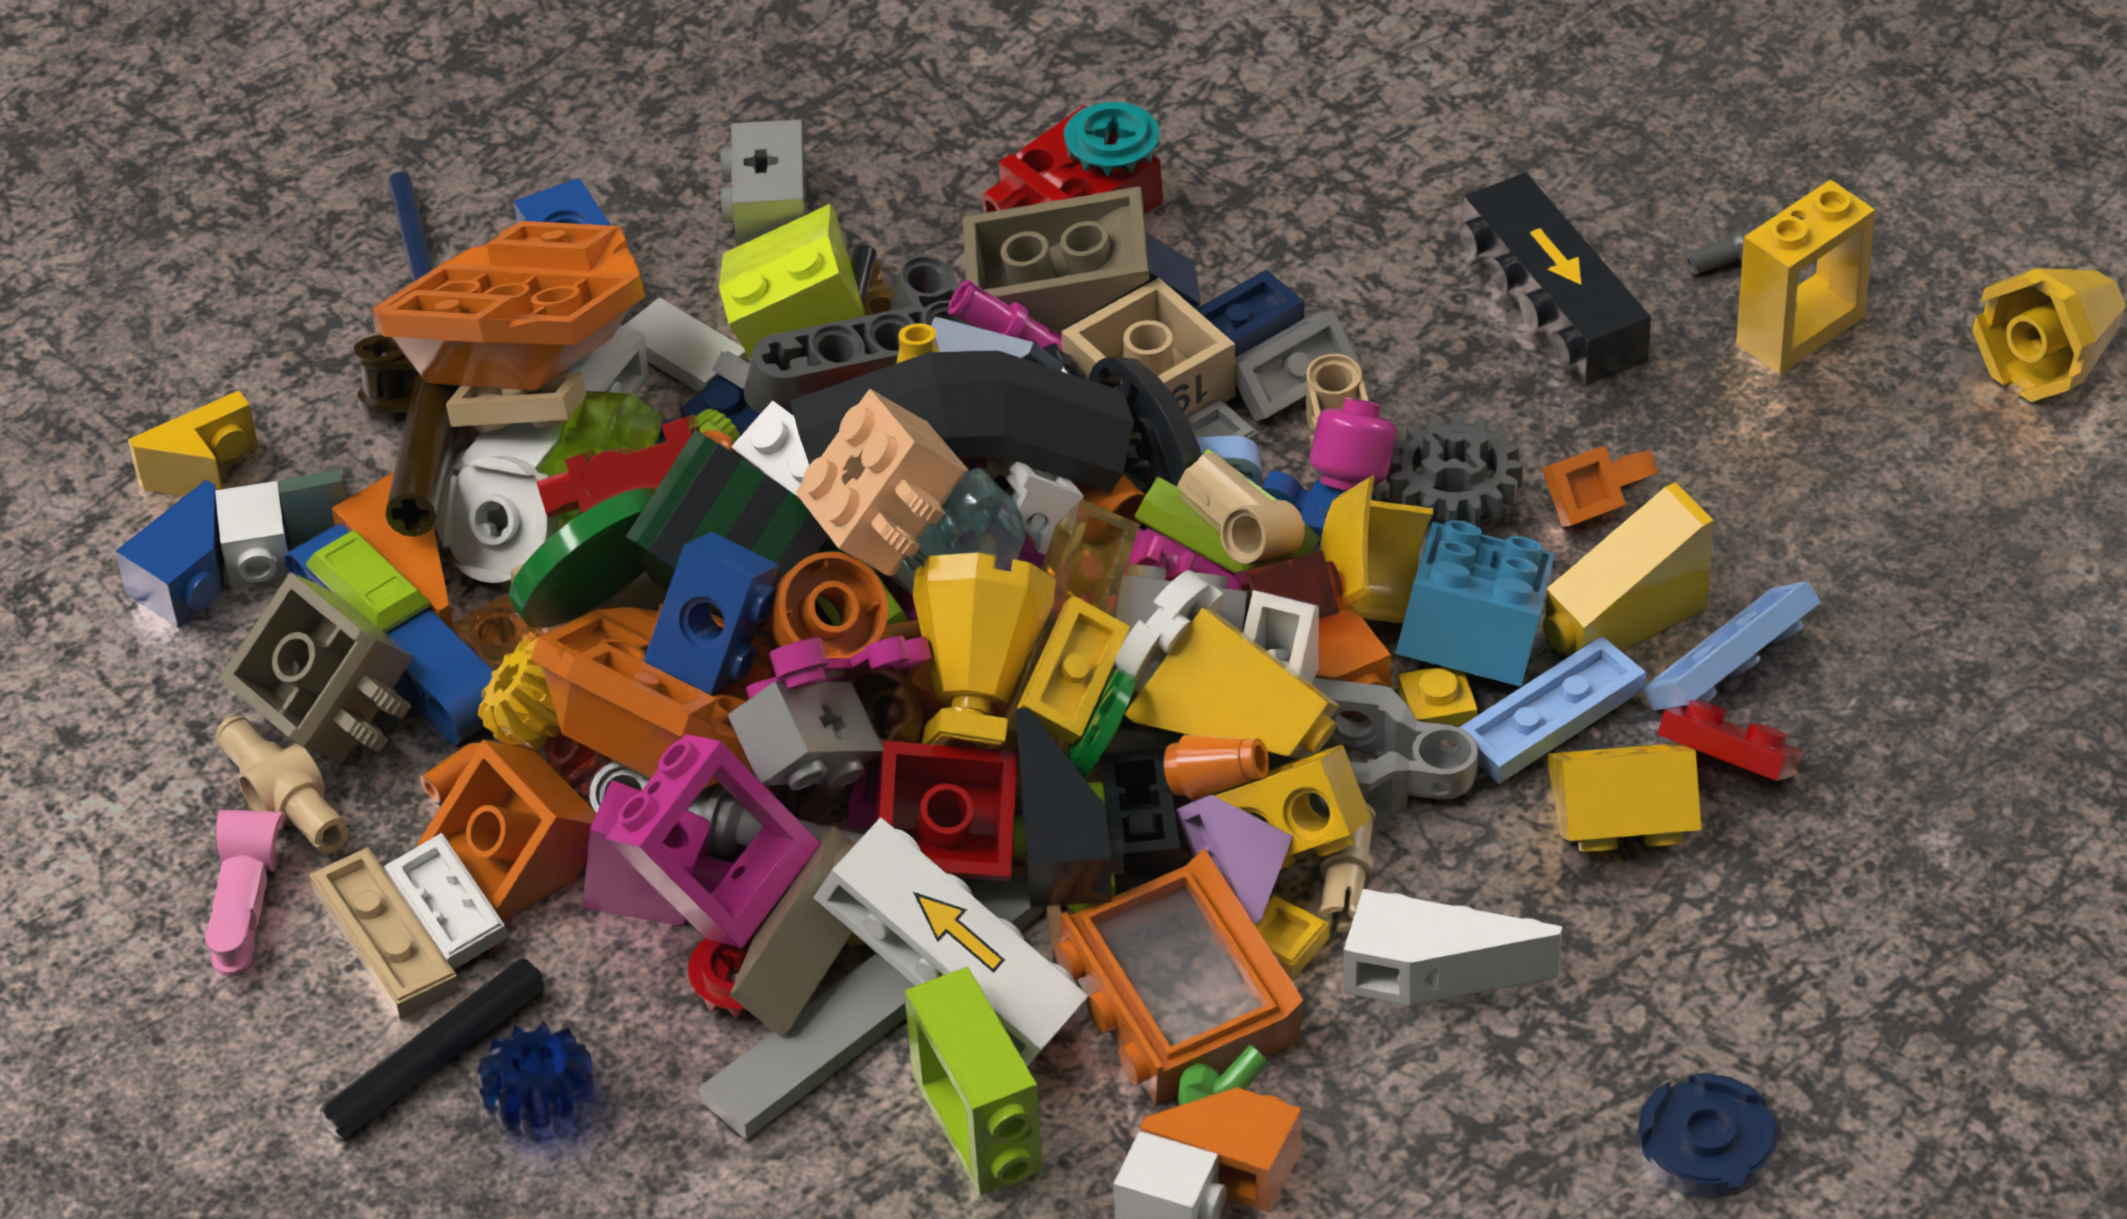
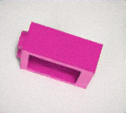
M685 734L681 740L672 744L662 754L658 763L659 769L642 791L625 802L618 813V822L605 839L706 939L742 949L821 843L721 741ZM712 776H714L763 827L713 893L710 894L660 844Z

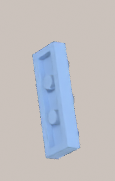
M1804 581L1769 589L1641 688L1652 709L1655 711L1684 705L1688 706L1690 700L1709 702L1717 694L1714 686L1726 676L1728 678L1735 677L1751 669L1761 660L1758 651L1768 643L1775 644L1781 642L1801 630L1804 626L1801 618L1821 603L1810 582Z
M1602 636L1459 728L1471 734L1476 741L1478 766L1500 784L1642 692L1641 688L1645 686L1646 672Z

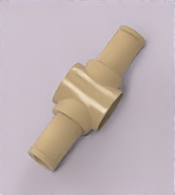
M243 715L229 717L220 724L215 734L216 740L219 742L217 745L239 767V785L251 810L285 812L286 820L284 824L289 827L295 826L321 854H330L340 849L349 837V829L346 827L348 824L324 800L325 784L322 775L306 749L298 743H294L284 749L276 742H268Z

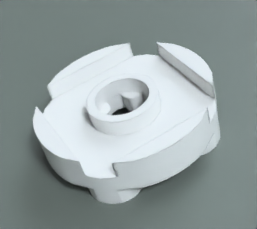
M491 456L478 458L466 464L469 466L463 468L458 476L451 477L445 484L436 517L438 536L443 547L450 546L454 557L460 562L455 565L464 574L473 579L489 583L511 581V569L524 564L547 539L559 530V515L547 517L536 481L549 476L539 473L532 465L515 457ZM499 504L504 507L505 513L508 515V526L503 528L501 536L496 535V525L487 522L488 511L497 510Z
M1191 570L1180 574L1153 601L1160 608L1151 616L1148 622L1145 624L1138 620L1117 654L1113 670H1124L1135 676L1134 691L1139 694L1201 608L1216 612L1221 606L1225 594Z

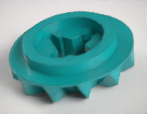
M1103 102L1086 107L1069 120L1064 132L1069 159L1080 160L1084 171L1100 167L1104 170L1107 177L1113 169L1122 168L1132 173L1136 162L1150 163L1153 150L1160 147L1159 127L1154 117L1146 110L1124 102ZM1112 131H1117V138L1119 139L1116 145H1105L1108 138L1112 136Z

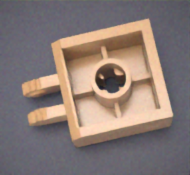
M869 389L860 403L853 406L845 414L838 434L823 455L815 459L808 466L804 473L802 484L796 491V494L839 549L887 576H894L905 557L912 558L918 551L921 544L917 540L930 522L936 525L945 513L941 507L969 470L927 421L874 390Z

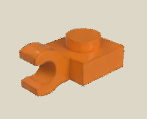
M1606 446L1596 447L1542 467L1562 527L1574 525L1626 505L1620 487L1659 473L1651 449L1640 453L1634 452L1611 461Z

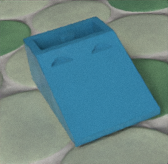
M1449 520L1445 524L1432 522L1413 583L1396 654L1522 687L1555 553L1543 550L1544 547L1539 542L1530 538L1510 536L1503 540L1483 535L1479 527L1468 522Z

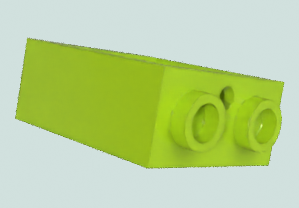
M969 967L961 968L904 990L912 1076L979 1195L1001 1186L1018 1184L1029 1175L1042 1171L1037 1083Z

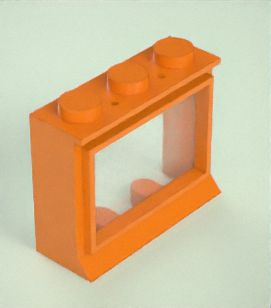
M1205 848L1186 866L1112 897V902L1098 903L1070 916L1067 912L1060 914V942L1054 946L1057 963L1066 969L1075 981L1079 982L1084 992L1088 995L1086 1005L1094 1025L1102 1034L1110 1032L1119 1047V1060L1127 1078L1135 1086L1142 1083L1155 1106L1178 1096L1180 1078L1184 1070L1194 1064H1207L1222 1076L1250 1044L1266 1057L1300 1042L1304 1000Z

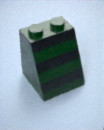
M696 430L626 535L627 541L651 581L667 590L671 584L684 544L710 532H714L779 564L772 585L774 588L790 569L811 555L821 552H841L846 554V552L836 546L797 495L721 444L716 443ZM711 603L710 613L724 619L719 608ZM765 621L758 624L755 635L774 644L770 630L764 631Z

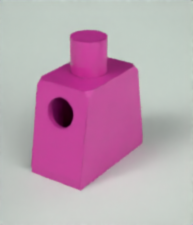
M611 780L590 828L582 907L676 926L686 923L687 919L605 839L618 822V813L625 802L641 792ZM686 810L660 845L701 886L712 894L734 864L708 856L711 824L706 818Z

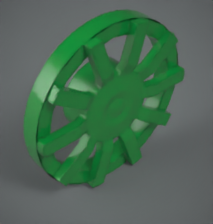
M1124 670L1110 671L1082 736L1074 744L1068 743L1063 749L1064 754L1083 778L1091 771L1111 742L1131 699L1136 677Z

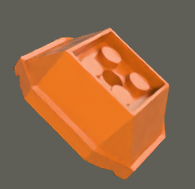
M520 221L501 231L497 237L488 243L472 247L442 263L372 308L371 312L376 332L382 336L390 337L426 383L537 391L612 339L628 309L644 299L645 294L641 274L632 254L627 248L626 239L620 226Z
M663 603L660 604L658 611L636 607L594 610L538 637L531 661L540 665L543 669L563 735L650 779L659 769L658 763L662 754L672 744L681 740L685 734L721 741L749 771L754 772L727 715L749 700L746 690L747 686L776 677L769 654L777 649L774 644L754 635L751 645L756 647V656L747 675L742 681L734 682L710 695L643 661ZM711 613L715 623L724 628V619ZM712 776L703 789L719 781Z

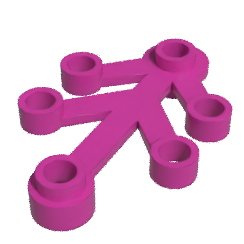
M904 636L884 639L866 646L864 650L850 658H827L822 639L820 637L811 638L771 651L769 654L776 677L751 684L746 687L750 699L775 681H785L787 690L804 688L822 681L848 682L849 678L871 667V670L895 669V671L925 664L932 661L933 657L927 637H918L905 641Z

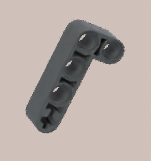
M929 255L913 256L901 265L890 311L779 333L760 339L754 346L743 392L745 401L751 409L759 414L772 401L790 414H793L791 400L896 364L899 351L898 334L902 328L908 325L920 323L931 326L934 317H939L971 326L958 317L948 314L950 300L959 287L952 270L945 262Z

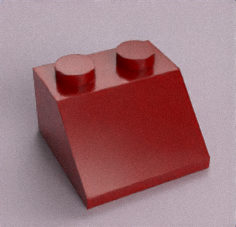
M884 741L877 774L875 823L881 817L894 829L902 830L910 835L919 845L921 852L945 873L955 875L958 878L1010 882L1017 751Z

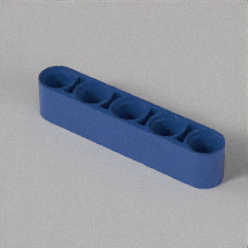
M336 524L285 553L283 557L287 573L292 572L330 590L307 568L306 562L316 551L349 533L350 530L343 524ZM429 607L386 632L390 638L414 656L394 688L449 743L457 745L486 728L483 726V720L478 716V709L483 701L481 697L482 690L490 683L493 670Z

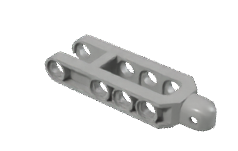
M1314 678L1312 685L1340 705L1331 717V719L1337 722V727L1323 747L1333 748L1343 744L1345 750L1370 752L1376 757V759H1368L1367 763L1350 762L1365 803L1369 804L1376 813L1374 825L1406 808L1409 796L1439 800L1456 799L1469 791L1477 777L1478 767L1477 743L1471 734L1462 728L1451 725L1417 721L1408 705L1391 687ZM1134 690L1125 712L1139 695ZM1344 711L1360 712L1366 715L1370 721L1355 722L1347 720L1339 713ZM1123 714L1122 720H1121V722H1120V723H1129V724L1143 725V724L1134 723V722L1131 721L1129 718H1127L1124 714ZM1117 729L1103 753L1164 747L1166 750L1169 744L1178 743L1182 736L1188 734L1161 729L1160 734ZM1054 734L1052 736L1053 740L1063 751L1069 742ZM1451 739L1457 744V747L1445 746L1441 741ZM1306 751V753L1304 754L1303 757H1306V756H1309V755H1312V754H1311L1309 751ZM1267 752L1269 758L1268 769L1299 759ZM1099 759L1084 778L1087 783L1100 782ZM1172 793L1174 804L1187 805L1194 802L1186 795L1176 796ZM1310 793L1309 801L1313 810L1318 815L1329 818L1330 810L1326 801L1318 794Z

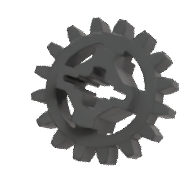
M1454 414L1451 424L1442 425L1435 416L1428 417L1427 430L1423 431L1416 426L1410 425L1407 427L1406 441L1396 439L1390 471L1386 482L1389 483V497L1391 501H1402L1404 505L1433 508V515L1427 527H1430L1432 522L1440 519L1446 521L1467 520L1468 523L1481 528L1482 515L1486 514L1493 519L1500 520L1503 518V504L1515 506L1517 503L1518 488H1522L1523 462L1519 461L1518 444H1506L1507 431L1503 428L1491 433L1486 432V419L1479 418L1472 426L1463 425L1461 414ZM1419 466L1421 473L1416 476L1415 470ZM1491 469L1494 472L1492 478L1487 476L1488 471H1490Z

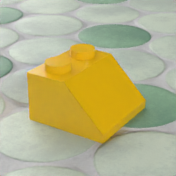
M1679 743L1547 753L1548 771L1560 836L1568 841L1578 840L1579 851L1619 848L1618 837L1644 835L1645 846L1685 843V831L1702 830L1696 750Z

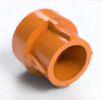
M821 552L803 559L779 580L775 586L777 590L772 599L770 612L764 626V631L770 630V635L776 648L820 637L827 658H850L864 650L866 646L878 642L882 636L888 618L887 596L880 579L867 564L845 553ZM817 596L826 598L835 606L841 619L839 626L827 625L818 618L815 612Z

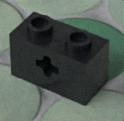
M1165 747L1103 753L1099 757L1100 782H1103L1109 833H1121L1124 873L1114 874L1115 896L1181 868L1180 842L1173 796L1164 772Z

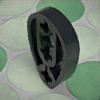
M1107 357L1099 360L1093 366L1088 380L1114 389L1122 382L1117 389L1124 391L1134 421L1123 474L1144 494L1148 493L1157 477L1177 486L1185 469L1197 462L1202 453L1190 422L1176 398L1161 379L1137 359ZM1142 438V442L1138 443V445L1135 448V443H1137ZM1148 461H1150L1152 470L1146 474L1145 482L1142 472L1147 470L1149 467ZM1142 524L1139 527V529L1145 531L1147 528L1156 531L1145 524Z

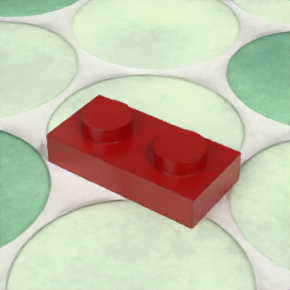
M1690 700L1688 706H1679L1664 711L1657 732L1659 736L1775 781L1796 776L1804 751L1785 744L1787 734L1780 730L1759 723H1750L1748 729L1725 721L1727 711L1698 700Z

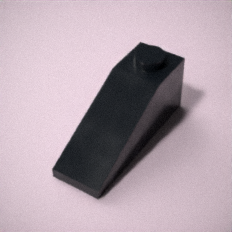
M1029 708L1015 709L1017 758L1030 907L1112 902L1111 874L1124 873L1121 833H1108L1105 804Z

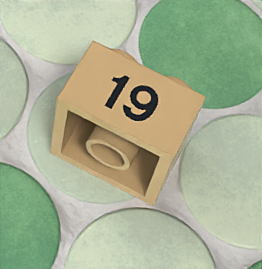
M1160 278L1153 280L1061 331L1062 351L1065 354H1070L1073 362H1077L1084 379H1089L1093 366L1101 359L1107 357L1137 359L1161 379L1174 395L1187 418L1219 399L1225 403L1236 396L1235 343Z

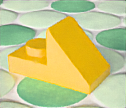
M239 390L128 439L137 480L142 489L186 496L205 480L213 483L216 490H222L218 466L259 448L250 404Z

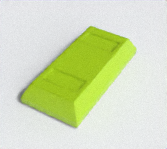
M355 530L316 551L306 562L307 568L331 591L337 593L384 633L431 606L430 600Z

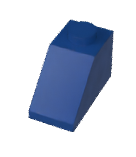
M208 480L199 484L115 551L126 595L177 628L199 610L209 606L214 598L223 592L224 557L220 543L215 495L216 488Z

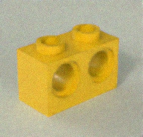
M1343 744L1270 768L1264 778L1254 779L1251 782L1213 794V796L1250 815L1252 812L1260 814L1270 825L1293 836L1281 869L1296 862L1295 853L1313 847L1318 857L1349 847L1355 843L1352 834L1372 819ZM1310 793L1318 794L1326 801L1330 810L1329 818H1324L1313 810L1309 801Z

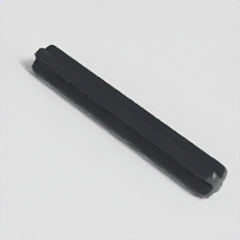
M527 959L517 960L324 1103L320 1108V1113L326 1128L338 1139H345L540 994L545 986L539 969L534 967Z

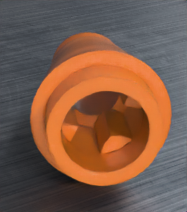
M1184 735L1178 743L1169 744L1164 755V772L1170 790L1174 795H1186L1192 801L1251 782L1254 779L1264 778L1269 768L1267 749L1264 742L1259 738Z

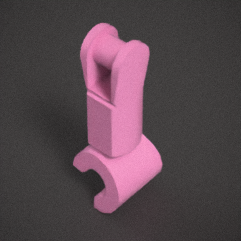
M220 810L218 813L216 837L222 865L212 907L213 911L205 934V942L211 952L212 966L215 972L222 976H237L246 971L251 964L256 936L255 928L259 923L268 880L266 872H274L280 862V854L275 852V842L279 829H283L286 820L285 812Z

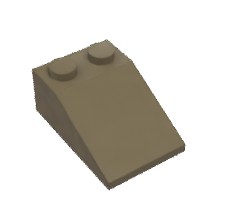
M1140 186L962 217L966 279L974 282L977 287L1008 305L1013 302L1021 304L1028 309L1029 317L1056 333L1150 280L1143 197Z

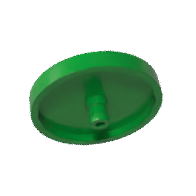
M655 488L630 490L595 505L559 529L528 558L514 577L508 594L511 605L526 625L532 628H548L580 617L611 599L645 572L644 567L627 541L626 535L656 491Z

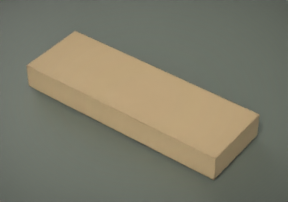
M369 847L309 874L312 890L399 1019L460 991L457 975Z

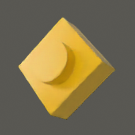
M1440 666L1398 674L1399 696L1408 705L1417 721L1460 727L1477 716V707L1463 671Z

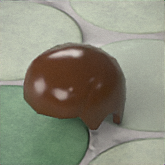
M871 667L849 678L848 682H852L882 747L884 741L920 743L924 726V711L921 694L911 679L900 671L891 669L871 670ZM881 753L864 764L863 767L878 769Z

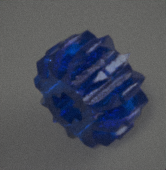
M544 1020L532 1032H524L515 1024L511 1035L512 1039H491L489 1055L479 1059L480 1066L477 1071L481 1086L479 1093L482 1106L486 1109L487 1115H494L496 1117V1122L500 1124L503 1132L521 1126L522 1132L530 1140L538 1128L548 1127L558 1136L562 1125L561 1120L563 1119L581 1122L584 1104L593 1101V1093L595 1092L594 1076L591 1073L593 1071L591 1054L587 1051L586 1045L577 1044L576 1037L572 1035L569 1027L552 1034L551 1029Z

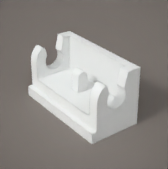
M996 456L986 457L976 480L979 488L988 494L992 489L993 480L1002 474L1011 485L1005 491L1002 504L1004 511L1011 514L1009 518L1011 533L1015 537H1019L1025 530L1036 543L1035 549L1039 553L1054 558L1084 497L1071 480L1031 468L1018 461L1015 463Z

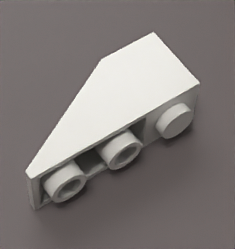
M1363 889L1344 947V993L1411 1006L1557 978L1561 963L1562 926L1542 923L1531 918H1515L1478 911L1467 906H1452L1409 898L1398 893L1388 894Z

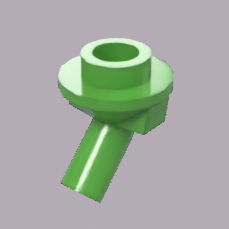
M1250 1044L1222 1076L1207 1064H1194L1185 1069L1180 1078L1179 1105H1184L1236 1087L1246 1090L1266 1069L1270 1062Z

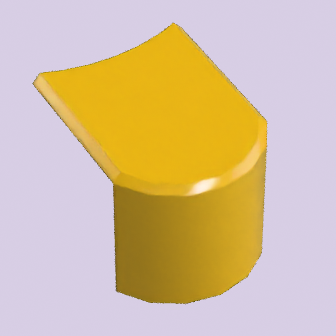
M1375 474L1336 497L1329 508L1322 531L1318 560L1321 597L1331 613L1352 605L1363 619L1403 624L1417 573L1421 543L1424 532L1433 515V508L1371 500Z

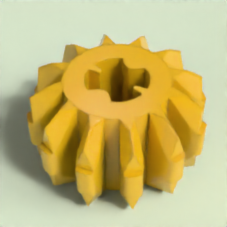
M538 638L531 642L524 640L517 645L513 654L508 653L504 655L502 664L497 670L491 672L492 679L482 690L481 697L483 701L478 709V716L483 720V726L494 733L493 737L504 744L528 749L532 748L536 751L545 746L550 736L556 737L560 731V725L543 669L540 665L531 661Z

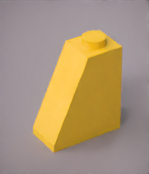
M1676 482L1664 487L1547 588L1546 615L1543 620V631L1546 639L1555 651L1559 653L1564 652L1569 657L1603 636L1622 652L1707 609L1714 520Z
M1201 608L1124 715L1134 723L1188 735L1247 739L1259 738L1264 742L1267 752L1300 759L1306 751H1309L1311 754L1317 753L1332 736L1337 727V722L1331 719V717L1340 705L1218 613Z

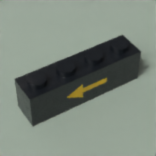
M1527 172L1464 196L1463 223L1459 225V235L1465 250L1470 256H1477L1489 270L1497 289L1502 293L1507 292L1520 307L1528 326L1532 329H1538L1552 345L1553 352L1561 365L1569 366L1586 386L1649 360L1651 316Z

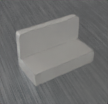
M1334 310L1304 318L1235 357L1236 385L1254 421L1266 419L1306 396L1307 368L1319 356L1342 354L1352 358L1358 365L1361 364Z

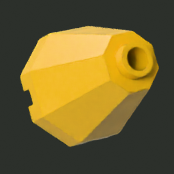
M2035 268L2000 280L1984 288L1980 303L1986 300L1987 302L1984 312L1976 316L1972 332L1991 378L2004 386L2013 382L2024 389L2018 394L2033 402L2068 391L2085 381L2120 328L2126 303L2117 282L2097 270Z
M983 553L929 556L925 560L924 567L920 565L915 570L913 600L922 637H927L933 660L928 662L936 698L951 707L974 709L990 716L991 710H1000L1009 701L1054 605L1056 579L1030 562L1012 559L1011 572L994 568L996 556Z

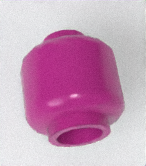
M1345 397L1342 408H1328L1319 414L1309 463L1313 469L1322 473L1320 479L1322 484L1349 490L1375 474L1373 484L1381 483L1387 479L1398 430L1390 420L1379 417L1382 405L1366 400Z

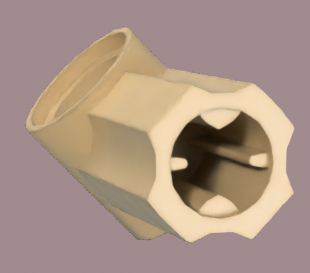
M1217 453L1203 454L1197 462L1185 469L1177 485V488L1181 491L1180 499L1220 533L1223 548L1231 559L1242 564L1256 563L1288 557L1296 553L1301 547L1305 536L1304 522L1301 513L1293 504L1286 500L1271 501Z

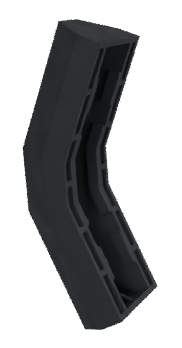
M999 350L928 352L790 401L798 434L809 465L823 455L838 434L845 414L853 406L858 405L867 391L872 389L927 421L957 457L996 456L1015 463L1018 461L1031 468L1109 493L1112 492L1123 475L1134 424L1124 391Z

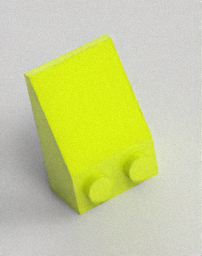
M831 204L723 253L719 279L721 298L728 324L750 360L755 344L767 336L866 316L838 219Z

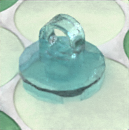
M983 468L973 469L967 472L941 507L945 513L935 525L930 522L917 540L921 546L912 558L905 557L904 562L906 566L914 573L920 565L924 567L925 560L929 556L963 553H983L996 556L994 568L1011 572L1012 559H1018L1025 540L1023 516L1013 499L995 483Z

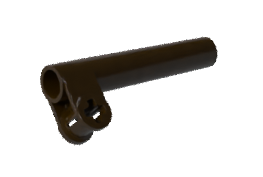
M374 335L360 340L354 346V359L361 365L362 387L357 392L358 406L363 411L372 414L383 415L407 412L385 515L388 524L394 531L404 536H421L429 532L436 521L459 426L451 427L446 403L461 385L426 383L390 337Z

